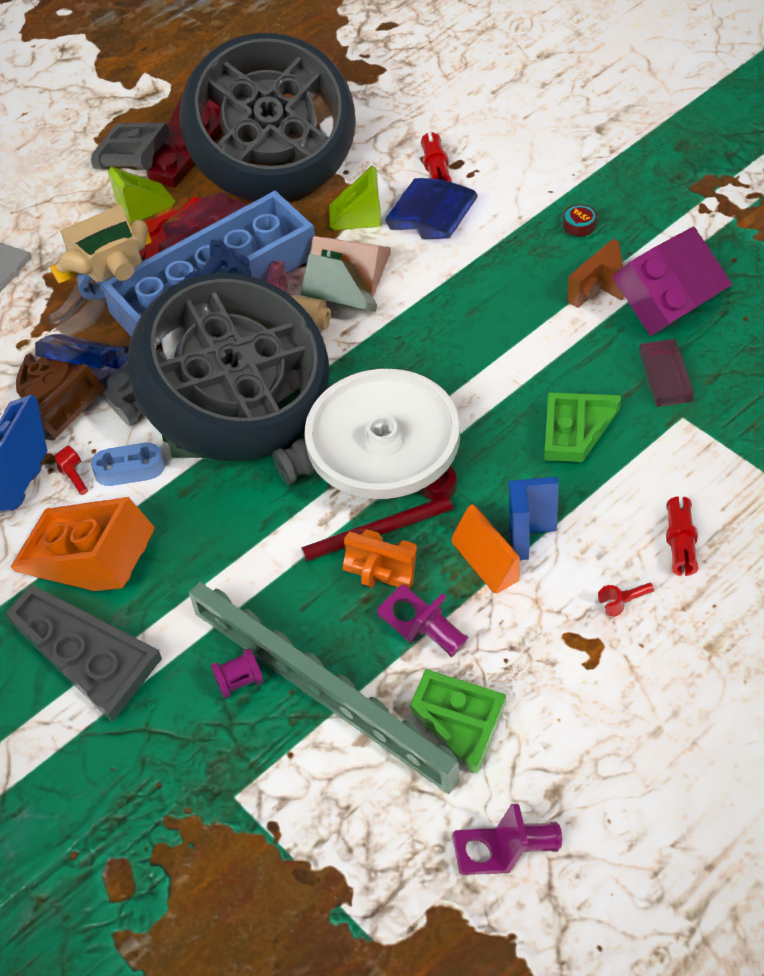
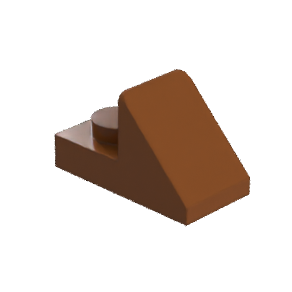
M614 238L568 276L567 302L579 308L589 298H594L600 289L619 300H623L624 295L612 278L615 273L623 268L619 241Z

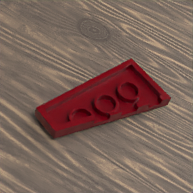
M182 96L167 125L171 134L164 141L161 149L154 154L151 168L146 170L148 179L176 188L195 165L187 151L181 134L179 113ZM209 100L203 112V124L211 139L215 141L222 133L219 122L220 107Z

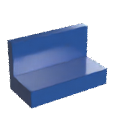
M558 476L509 481V534L511 547L519 555L520 560H529V534L557 531Z

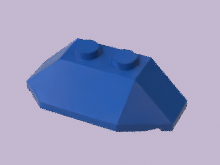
M32 394L9 402L0 419V513L14 511L23 503L26 497L24 492L30 481L40 473L42 468L41 462L48 451L38 401Z

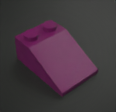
M695 226L640 255L612 276L650 336L732 285Z

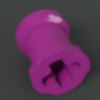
M250 648L243 650L242 656L219 665L217 662L210 664L224 699L229 698L232 691L251 683L257 685L263 683V677Z

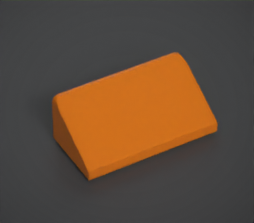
M473 504L468 506L452 536V544L489 589L495 594L519 581L520 557L477 506Z

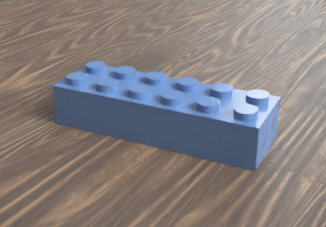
M273 191L141 262L139 266L134 267V274L128 280L120 281L113 277L102 283L110 314L132 336L143 312L160 294L171 286L185 280V276L190 272L202 270L210 258L209 246L212 239L222 243L231 251L234 257L238 255L248 257L251 277L270 283L308 261L312 237L315 236L314 225L278 192ZM222 265L217 273H225L226 267Z

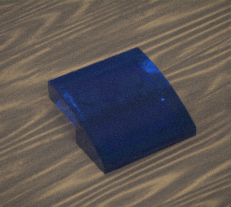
M414 178L385 218V221L390 230L417 229L422 240L450 239L478 198L476 191L453 182L430 178Z
M64 334L48 335L35 342V356L68 363L85 364L98 369H102L104 366L119 369L128 361L129 347Z

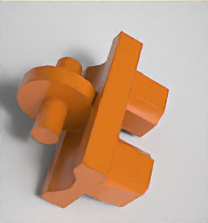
M367 529L361 534L349 531L345 536L346 553L342 570L362 576L361 584L363 587L371 589L377 581L396 587L405 585L408 589L411 588L414 581L416 544L404 540L396 545L383 542V538L379 533Z

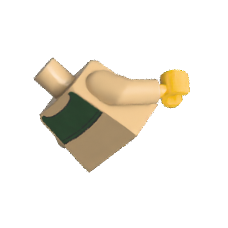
M117 205L60 230L67 251L61 255L56 264L49 266L58 283L72 278L76 273L88 274L96 282H103L114 276L120 281L128 280L134 274V267L139 266L142 262L139 251L144 249L145 245L152 242L148 227L142 220L133 221L130 227L122 206Z

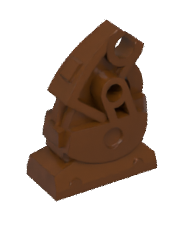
M46 348L41 349L42 356L39 360H36L32 353L25 356L17 374L16 392L21 398L32 394L37 399L43 430L55 440L105 390V387L88 365H78L73 360L67 358L53 357Z

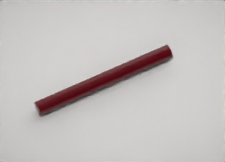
M447 495L303 546L301 550L305 561L308 562L345 549L344 538L349 531L361 534L367 529L377 532L381 536L453 510V506Z

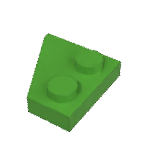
M548 393L544 460L583 462L619 412L621 395Z
M425 669L411 701L410 708L411 713L449 748L471 772L479 774L506 705V694Z

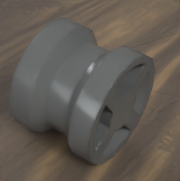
M302 439L294 441L292 446L286 450L279 448L272 451L275 466L281 478L288 486L296 483L297 478L302 475L311 476L317 472L309 459L306 444Z

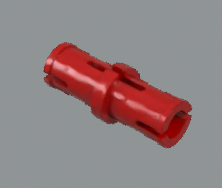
M431 132L433 141L430 142L428 133L422 136L420 142L424 152V168L429 172L432 188L441 190L439 181L442 180L444 189H447L452 181L447 168L449 165L448 155L442 148L440 135Z
M675 496L666 502L669 528L666 530V542L671 546L672 572L681 576V565H684L685 576H690L699 570L695 544L698 541V529L693 526L692 501L683 496V508H680L679 496Z

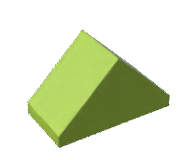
M112 166L110 167L108 174L116 203L122 206L127 220L131 224L133 221L146 219L168 209L175 203L174 198L161 183Z
M370 166L329 205V224L331 229L336 231L381 227L378 177L375 167Z

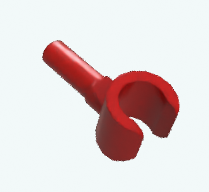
M67 445L55 454L57 469L62 475H67L71 479L80 495H85L88 489L75 469L81 463V459L76 451Z
M647 583L621 592L617 586L606 585L599 590L598 600L600 603H605L611 599L615 600L605 605L606 614L615 617L622 613L625 603L654 592V587L652 583Z

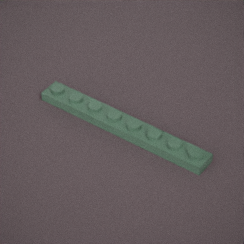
M199 582L189 591L195 615L243 649L250 648L254 657L448 795L460 782L459 764L455 754L449 748L442 744L434 745L428 741L413 723L408 720L401 722L395 718L380 700L375 697L367 698L362 695L347 677L342 674L335 676L329 672L315 655L310 652L302 653L296 649L286 635L278 630L272 632L263 626L260 619L248 609L240 610L232 604L230 598L220 589L215 588L212 590L202 582Z

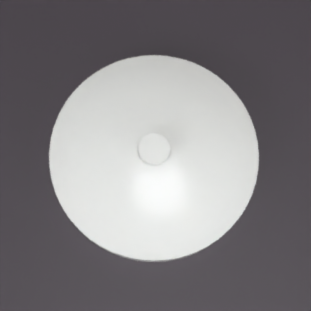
M375 369L350 375L330 386L319 396L306 419L305 441L308 456L314 469L331 486L357 497L389 499L417 492L432 484L444 474L452 464L459 448L460 421L456 406L450 396L432 380L405 370Z

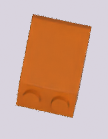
M129 497L46 508L10 567L18 573L91 591L120 589L129 581L131 572L140 555L145 551L147 542L155 527Z

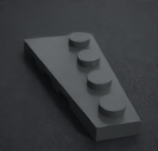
M32 584L6 612L9 622L112 723L162 660L158 649Z

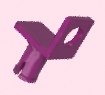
M400 585L377 610V615L410 644L419 634L423 635L425 633L446 651L451 658L469 638L441 615L443 611L441 607L447 598L443 593L428 606L405 585ZM399 601L409 602L415 609V617L410 621H400L393 614V605Z
M511 804L496 828L454 831L452 840L459 873L461 875L510 873L524 852H558L562 847L561 827L558 822L524 824L519 804ZM470 841L484 843L490 852L489 860L483 863L472 860L466 852V844Z

